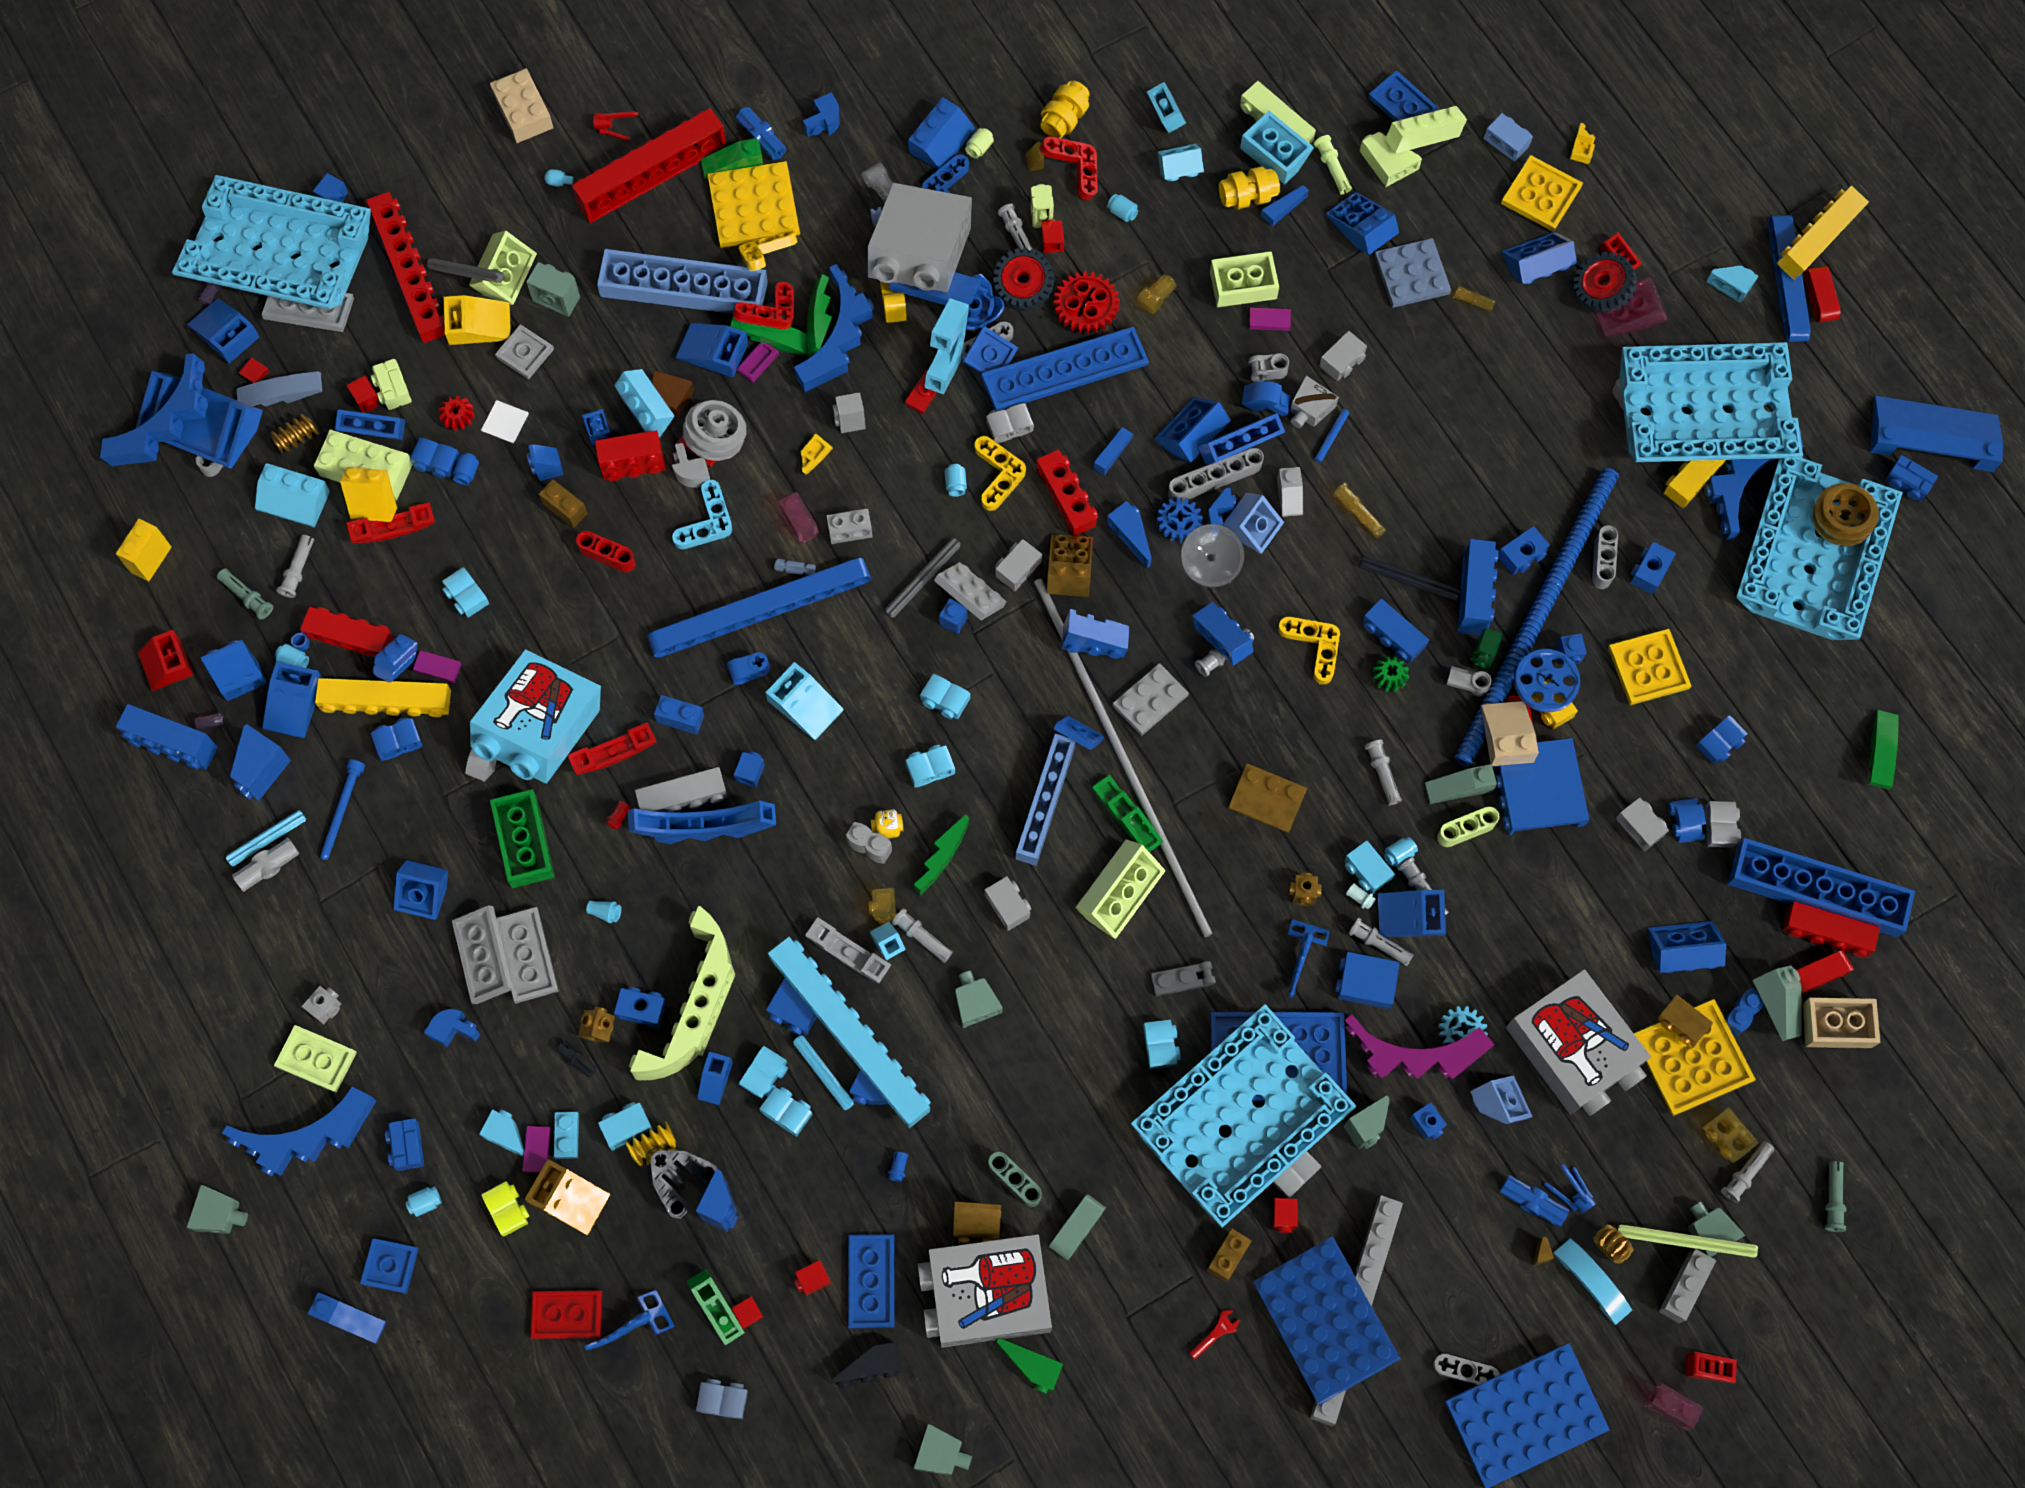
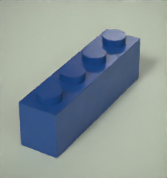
M1278 413L1204 443L1198 446L1205 465H1210L1285 433Z

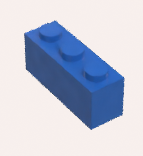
M338 410L335 430L345 433L403 440L405 420L396 417Z
M1382 598L1364 616L1362 621L1364 628L1369 633H1374L1385 647H1390L1395 651L1396 656L1400 660H1404L1408 664L1426 648L1429 641L1426 636Z
M1212 602L1192 615L1195 629L1233 666L1254 652L1251 635L1248 632L1244 633L1240 629L1239 624L1234 619L1231 620L1222 607L1218 608Z

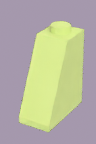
M1378 132L1374 135L1370 134L1362 140L1360 152L1385 187L1419 170L1422 161L1419 155L1410 150L1395 154L1386 142V136Z

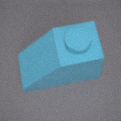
M1743 266L1713 269L1706 282L1741 303L1754 285L1758 275Z
M501 1109L499 1113L492 1110L480 1135L484 1139L524 1157L525 1150L517 1125L511 1119L512 1115Z

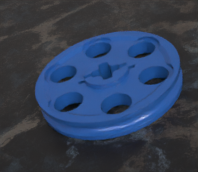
M1540 649L1531 652L1522 659L1515 672L1514 684L1517 694L1526 705L1541 712H1556L1566 708L1576 697L1580 688V675L1574 662L1565 654L1552 649ZM1537 658L1541 661L1542 666L1535 668L1531 665L1530 660ZM1552 660H1561L1563 667L1555 668L1552 665ZM1528 675L1531 678V684H1523L1520 681V677ZM1547 677L1551 678L1548 684L1544 683ZM1571 677L1574 680V685L1566 686L1563 683V678ZM1539 693L1543 697V701L1539 703L1534 702L1531 695ZM1561 694L1564 697V702L1556 703L1553 700V695Z

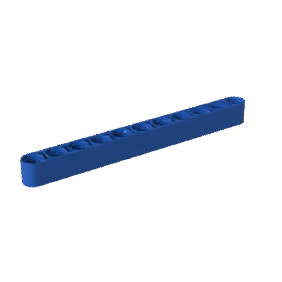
M857 558L650 633L647 639L654 657H663L863 585L871 580V576L864 559Z

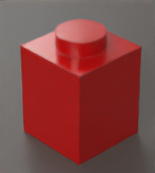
M1051 219L1042 222L1043 252H1064L1062 220L1056 221Z
M366 376L347 385L362 413L372 411L377 405L381 404Z
M1275 1198L1272 1201V1229H1278L1279 1233H1292V1230H1295L1298 1226V1199Z
M820 1260L795 1272L798 1278L794 1282L799 1292L804 1291L806 1296L831 1284Z

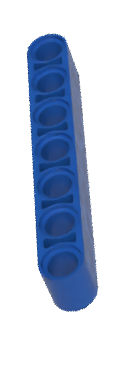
M1792 215L1770 216L1768 232L1786 342H1808L1811 331L1802 273L1793 280L1777 264L1782 258L1780 253L1787 246L1792 247L1791 242L1796 238Z

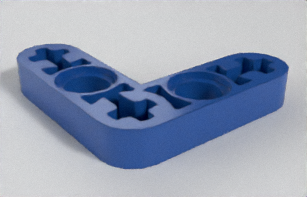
M956 155L923 183L922 188L928 189L930 187L932 189L935 187V191L950 193L947 189L969 171L968 158L964 155ZM957 163H959L960 165H961L962 163H964V167H962V166H958V167H957ZM942 174H949L951 179L944 181L940 176Z

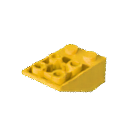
M465 295L444 297L445 335L449 345L507 341L511 336L509 302Z

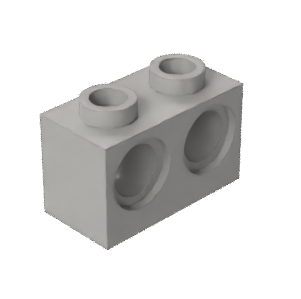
M868 509L827 515L831 544L872 537Z

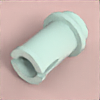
M1355 883L1346 893V895L1360 903L1363 909H1369L1375 901L1372 893L1369 895Z

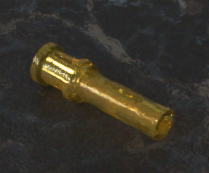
M1347 483L1341 485L1333 493V497L1338 498L1345 505L1344 509L1352 511L1376 539L1380 537L1379 535L1382 536L1387 529L1360 503V497L1352 493Z

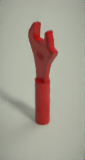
M1225 1310L1221 1313L1215 1329L1189 1352L1192 1359L1195 1360L1218 1337L1237 1331L1236 1327L1240 1320L1232 1324L1227 1318L1233 1310Z

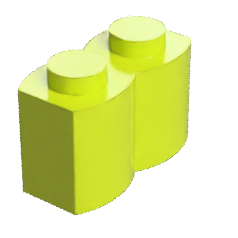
M507 1182L482 1194V1198L503 1237L529 1224L526 1219L529 1217L524 1204L520 1206L516 1199L519 1197L514 1184L510 1186Z

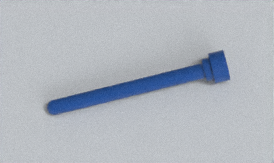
M352 759L348 760L346 766L348 776L320 855L322 860H327L330 856L355 780L364 771L365 764Z

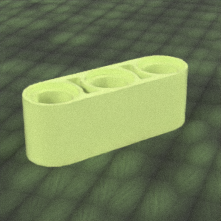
M1485 807L1450 821L1442 826L1437 835V840L1443 847H1451L1492 830L1498 822L1499 813L1493 807ZM1483 816H1489L1492 819V823L1485 822ZM1463 824H1470L1473 830H1466ZM1444 832H1451L1454 838L1449 839L1445 837Z

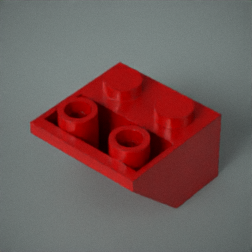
M174 630L152 637L138 653L152 691L193 676L181 639Z

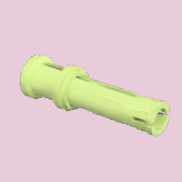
M1329 135L1322 136L1314 142V146L1319 149L1321 160L1327 164L1340 194H1344V190L1348 193L1352 187L1337 159L1338 152L1330 142L1331 137Z

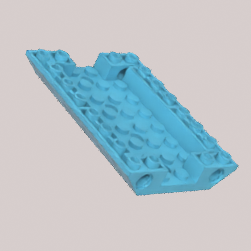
M216 175L202 205L205 219L195 241L186 240L172 273L177 276L332 309L341 305L367 243L371 210L365 207ZM223 237V240L214 242L215 238ZM254 246H262V248L258 249L257 251L252 250ZM294 254L301 255L296 259H291V256ZM334 262L339 263L335 268L329 267Z
M1787 343L1623 347L1620 383L1628 451L1635 462L1802 458L1803 452L1798 418H1792L1788 386L1792 381ZM1764 405L1772 406L1774 411L1767 412L1764 409ZM1723 406L1731 407L1733 412L1726 413L1723 410ZM1641 408H1647V409H1649L1650 412H1651V415H1648V416L1643 415V414L1641 413L1640 409H1641ZM1681 408H1690L1692 414L1683 413Z
M1779 458L1736 598L1752 613L1830 640H1859L1903 492L1862 479L1857 486L1867 490L1875 499L1879 509L1878 522L1870 536L1860 544L1848 547L1834 545L1816 536L1815 527L1812 522V508L1822 491L1831 485L1849 482L1820 473L1821 464L1803 458ZM1839 502L1833 503L1836 506L1840 505ZM1804 566H1811L1814 573H1806ZM1793 602L1801 603L1803 610H1796L1793 607Z
M1266 1004L1131 1123L1146 1145L1203 1210L1221 1227H1224L1356 1107L1326 1072L1323 1073L1294 1041L1295 1037ZM1292 1065L1296 1067L1298 1073L1295 1078H1289L1286 1075L1285 1069L1287 1066ZM1255 1095H1260L1264 1098L1263 1107L1257 1108L1252 1104V1098ZM1221 1125H1228L1231 1128V1135L1228 1138L1220 1136L1219 1128ZM1188 1155L1197 1157L1198 1164L1196 1167L1190 1168L1186 1165L1185 1159Z

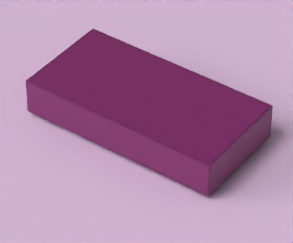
M1250 308L1249 329L1290 331L1291 309Z
M760 342L738 366L737 372L754 383L779 355V351L770 344Z
M420 651L413 671L455 683L462 664L460 661Z
M527 1126L523 1172H541L548 1160L550 1127Z

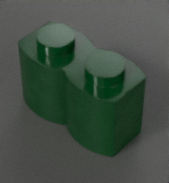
M1484 628L1481 631L1470 659V664L1475 669L1483 671L1490 668L1501 642L1502 634L1489 628Z

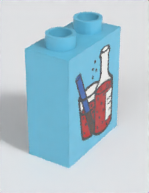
M525 649L470 721V743L472 750L483 760L493 761L497 759L509 765L511 770L522 779L531 780L535 778L547 784L599 713L601 686Z

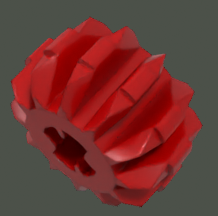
M457 395L455 400H453L449 396V402L442 401L443 407L439 408L440 421L444 423L447 429L452 427L456 432L458 427H461L464 430V425H471L470 419L475 417L473 405L469 404L466 398L461 400V397Z

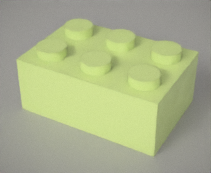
M1272 252L1214 259L1211 261L1210 275L1217 307L1277 299L1279 283Z

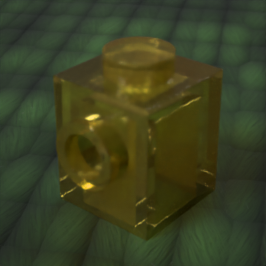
M894 888L872 890L873 901L868 902L870 915L874 914L875 921H879V923L892 922V919L896 917Z

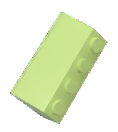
M1125 840L1076 906V909L1089 922L1116 939L1164 874L1165 870L1142 844Z

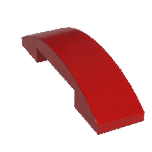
M430 502L409 507L410 511L395 514L391 522L368 521L367 518L346 522L351 542L366 543L392 539L416 532L435 523Z
M647 722L628 730V734L588 749V747L567 756L575 774L579 775L625 760L656 743V739Z

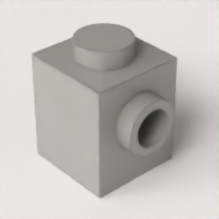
M319 986L302 1007L324 1025L329 1018H333L338 1013L341 1003L336 999L339 995L328 987L325 990Z

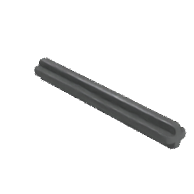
M430 258L427 261V268L430 270L495 283L503 281L504 274L501 271Z
M951 538L885 609L887 615L894 618L960 548L958 540Z

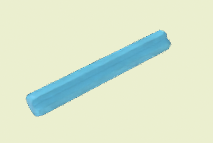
M300 810L294 812L226 855L228 863L231 866L240 863L305 822V816Z
M804 1036L797 1037L793 1043L841 1107L844 1110L851 1108L854 1103Z

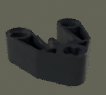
M652 1148L646 1154L648 1183L663 1210L673 1218H681L687 1212V1203L661 1176L665 1174L678 1187L683 1184L687 1176L673 1164L677 1161L697 1179L709 1184L718 1168L707 1160L680 1148ZM657 1155H659L660 1159L662 1160L660 1163L656 1162L657 1160L655 1159V1157ZM709 1166L710 1174L707 1177H702L703 1168ZM679 1201V1209L671 1212L672 1203Z

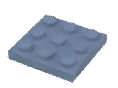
M1433 238L1375 252L1374 256L1392 308L1451 293V288Z

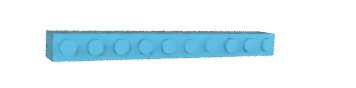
M788 937L768 953L769 959L907 1127L911 1128L930 1112L928 1105L931 1102L924 1093L919 1095L914 1089L916 1084L910 1076L905 1077L900 1072L902 1067L896 1059L890 1060L886 1055L888 1052L886 1047L880 1041L876 1043L872 1038L874 1035L872 1030L866 1024L862 1026L858 1021L860 1018L858 1013L852 1007L848 1009L844 1004L846 1001L844 996L838 990L834 992L830 987L832 983L824 973L822 975L819 974L816 970L818 966L811 957H805L802 953L804 948L797 940L793 942Z

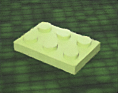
M295 1025L274 1066L337 1093L357 1052Z

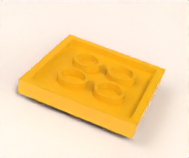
M1530 155L1502 199L1501 204L1554 232L1583 183Z
M1669 629L1609 645L1608 650L1629 705L1691 688V683Z

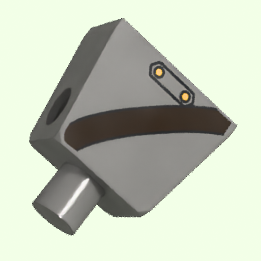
M1306 376L1291 405L1290 411L1295 415L1291 423L1297 428H1301L1305 422L1311 426L1317 425L1336 407L1339 397Z

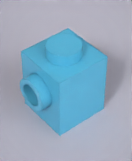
M890 922L870 932L878 950L886 960L906 950L898 932Z

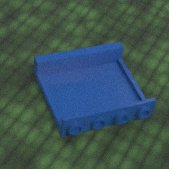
M1573 738L1537 742L1539 754L1534 763L1492 766L1496 769V788L1500 789L1501 794L1499 796V806L1504 810L1503 826L1504 829L1508 830V835H1512L1514 831L1570 824L1582 827L1588 823L1589 815Z

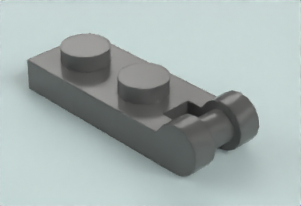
M1208 961L1197 965L1152 973L1151 979L1155 997L1216 984L1215 977L1211 973V969H1213L1211 962ZM1202 972L1204 978L1198 980L1196 973Z

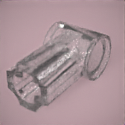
M878 162L863 171L862 177L865 183L870 188L873 187L881 199L886 202L893 183L888 178L884 166Z

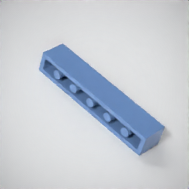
M1058 734L1054 736L1016 851V860L1037 866L1075 749L1076 742L1068 737Z

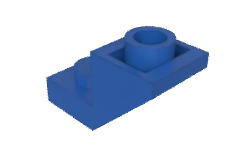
M1226 488L1208 511L1207 521L1210 537L1219 535L1220 528H1223L1222 516L1230 515L1233 507H1236V497L1231 495L1230 488Z

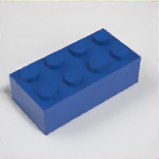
M1470 539L1463 554L1457 633L1480 635L1484 628H1489L1490 621H1493L1494 608H1491V604L1495 600L1496 589L1492 588L1493 582H1496L1497 569H1494V563H1497L1499 551L1495 550L1496 542Z
M127 704L116 725V728L122 733L121 736L128 740V744L137 748L144 746L147 748V751L155 755L165 754L167 755L166 758L177 763L181 760L186 762L188 767L195 770L199 768L207 770L218 748L206 733Z

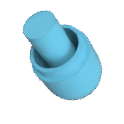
M552 169L545 173L544 178L548 185L560 187L564 184H573V177L566 176L565 172Z

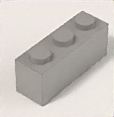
M1697 1249L1690 1251L1659 1312L1677 1323L1686 1321L1716 1260Z

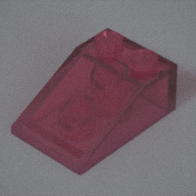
M1651 277L1637 282L1636 292L1632 293V300L1628 299L1626 306L1620 305V310L1617 311L1614 308L1613 313L1605 311V314L1597 312L1606 338L1649 329L1669 320L1657 287Z

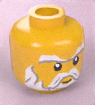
M894 809L878 811L875 814V820H871L872 832H877L886 838L898 837L900 831H903L901 814H898Z

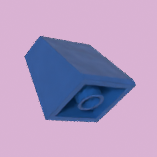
M246 724L242 730L230 775L235 782L233 786L247 799L250 800L253 797L259 801L291 760L280 746Z

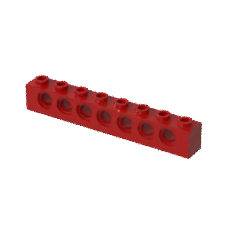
M390 192L367 199L423 343L445 336L444 316L438 315L437 310H440L439 303L436 298L432 299L431 293H434L430 281L425 282L424 277L427 276L423 264L419 265L417 262L421 258L417 248L412 249L411 243H414L410 231L405 232L404 227L407 226L403 214L399 215L397 212L401 209L397 198L392 199Z

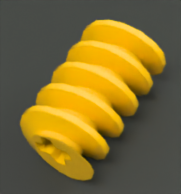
M665 1122V1130L660 1125L657 1126V1134L650 1129L648 1138L642 1133L640 1142L635 1137L632 1138V1146L625 1142L634 1162L639 1166L643 1165V1158L646 1159V1154L652 1148H667L668 1145L671 1148H676V1140L667 1122Z

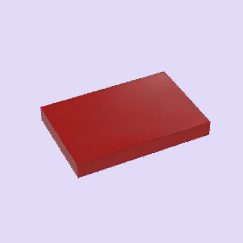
M602 1291L532 1292L531 1339L601 1338Z

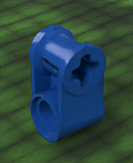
M760 652L736 658L727 663L734 685L744 684L750 680L765 676L770 670V664L766 655ZM758 662L762 663L761 667L757 666Z

